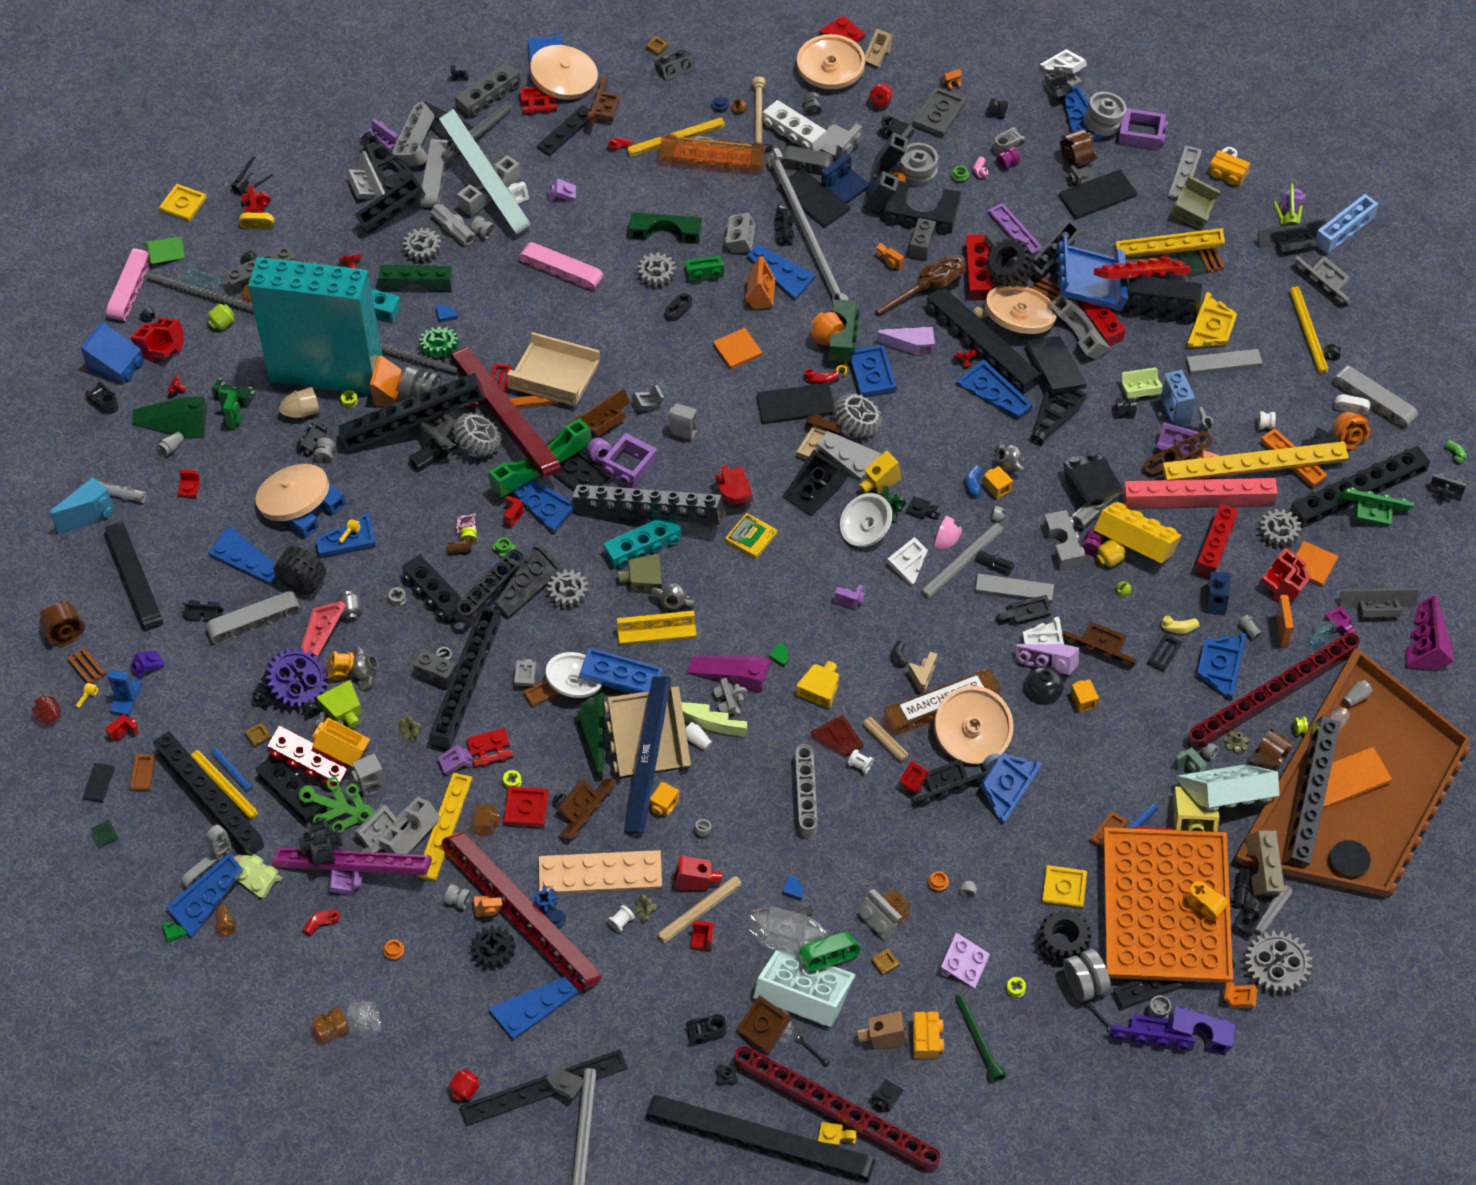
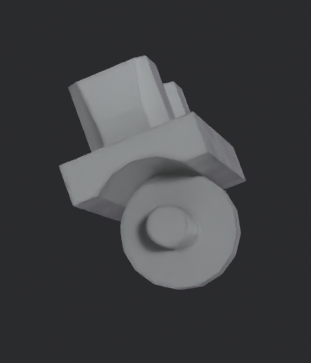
M727 678L721 679L722 685L713 689L718 700L727 699V701L718 704L720 712L728 713V715L733 713L735 716L742 715L738 702H744V698L748 694L747 689L740 687L739 684H735L733 689L732 684L728 683Z

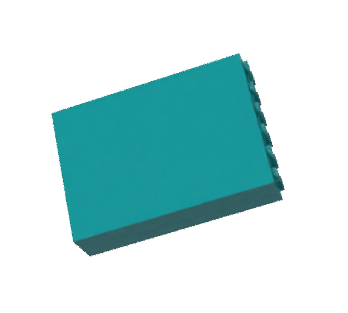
M257 257L248 288L269 381L271 383L344 392L352 390L355 393L372 395L370 382L377 358L383 355L368 270Z

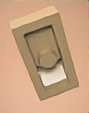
M876 29L865 54V61L880 67L885 54H890L892 35Z
M933 652L929 653L927 659H923L921 666L912 663L908 665V673L921 694L925 693L937 664V654Z

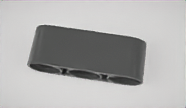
M788 146L785 148L781 163L784 168L791 167L794 170L803 168L810 173L819 174L831 165L834 159L831 154Z

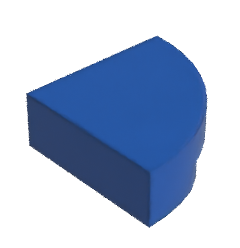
M436 305L440 323L457 319V314L452 308L445 305Z
M789 874L782 894L802 901L803 888L799 880Z

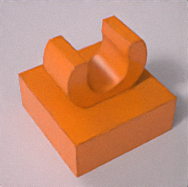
M961 70L945 73L941 77L942 83H947L949 90L953 88L952 82L956 83L957 87L961 86V81L959 80L962 76Z

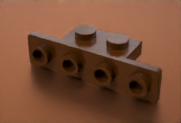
M606 73L603 79L599 80V90L595 91V101H592L591 112L587 114L589 129H593L596 119L613 122L620 103L621 95L606 92L608 86V74Z
M619 389L573 421L580 418L590 428L591 434L596 437L605 434L607 430L618 425L620 421L626 418L624 412L621 411L622 408L630 403L625 389Z
M1091 621L1083 638L1065 630L1063 632L1066 641L1077 644L1078 641L1084 644V648L1093 652L1095 649L1102 651L1101 655L1111 659L1113 656L1120 658L1119 662L1128 666L1131 663L1137 664L1135 658L1120 653L1127 638L1122 633Z
M614 778L604 779L596 790L584 779H580L557 807V810L569 821V824L558 836L561 840L572 839L578 834L580 826L589 820V815L592 811L597 809L601 805V800L604 796L613 790V785L616 783Z

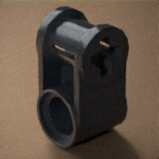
M885 116L881 120L882 128L880 134L889 139L893 132L907 139H910L914 134V129L911 125L892 116Z
M98 382L97 386L91 391L85 392L86 398L104 413L114 414L118 411L119 404L114 392L109 390L102 382Z
M720 1014L691 1019L685 1024L691 1037L689 1042L693 1046L722 1039L727 1034L726 1020ZM715 1025L722 1026L720 1029H713Z

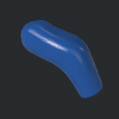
M975 466L965 477L968 491L974 498L981 496V487L978 479L982 474V468L979 466Z

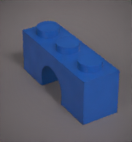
M329 483V490L324 500L311 512L296 519L288 520L290 528L303 538H308L319 528L317 517L314 514L319 511H326L333 516L346 504L344 494Z

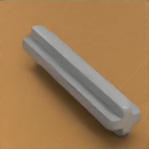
M1284 885L1285 891L1276 894L1267 912L1255 930L1257 934L1262 935L1292 894L1291 887Z

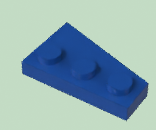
M369 512L356 520L361 525L358 532L351 531L343 543H340L338 540L344 534L347 525L340 529L335 528L317 537L319 557L375 547Z

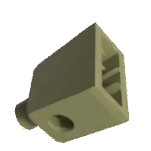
M659 554L631 559L629 561L630 571H618L619 583L631 582V592L652 593L651 589L653 587L662 589Z

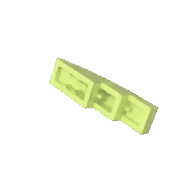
M681 702L685 722H693L703 729L726 735L747 737V721L729 720L728 713L711 712L710 705Z

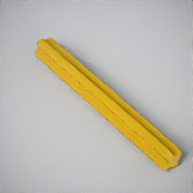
M196 750L191 754L221 791L249 820L254 819L258 815L257 810L200 751Z

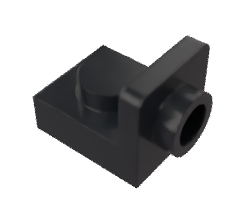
M885 1079L879 1089L872 1093V1102L876 1108L880 1110L885 1109L890 1112L902 1095L903 1089Z

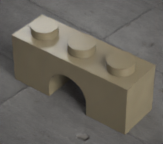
M1257 831L1247 835L1248 856H1256L1259 862L1258 872L1251 876L1254 896H1273L1284 892L1276 831Z

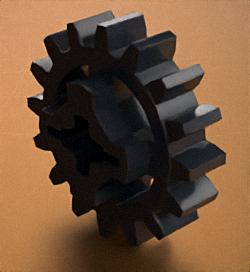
M490 925V930L483 927V933H475L476 938L471 939L472 946H470L473 960L477 959L478 965L484 963L485 969L492 965L494 970L498 964L504 967V961L511 962L510 956L515 955L514 949L516 946L515 942H513V935H509L508 929L502 931L501 926L494 929L493 925ZM492 942H494V946H495L493 952H492V948H491Z

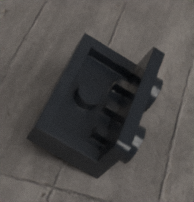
M684 49L677 50L672 55H663L655 61L656 67L662 71L666 81L696 70L693 55Z

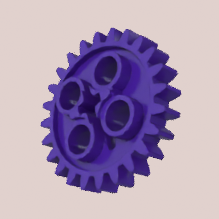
M296 647L291 652L289 648H286L284 653L280 650L277 656L274 655L271 658L272 661H269L267 664L269 668L264 672L268 675L264 678V681L270 682L266 688H272L269 695H276L275 702L281 699V706L288 703L289 709L295 705L297 710L300 709L301 705L303 706L309 701L317 700L318 696L326 692L323 688L328 686L324 682L328 679V676L323 675L327 669L320 667L323 661L317 663L318 656L316 655L312 658L311 651L305 654L304 648L297 652ZM295 663H300L303 669L297 668ZM279 672L285 673L287 678L281 677ZM306 679H311L313 685L308 684ZM290 688L296 689L298 694H293Z

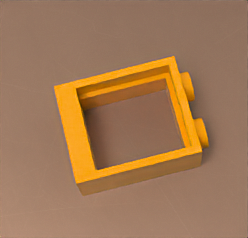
M327 718L325 723L320 722L318 728H316L312 739L315 740L312 747L353 767L352 762L360 760L370 739Z

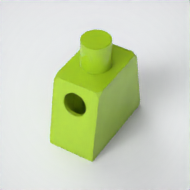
M350 680L317 697L319 706L330 719L343 721L351 729L359 726L360 721L357 716L362 714V710Z

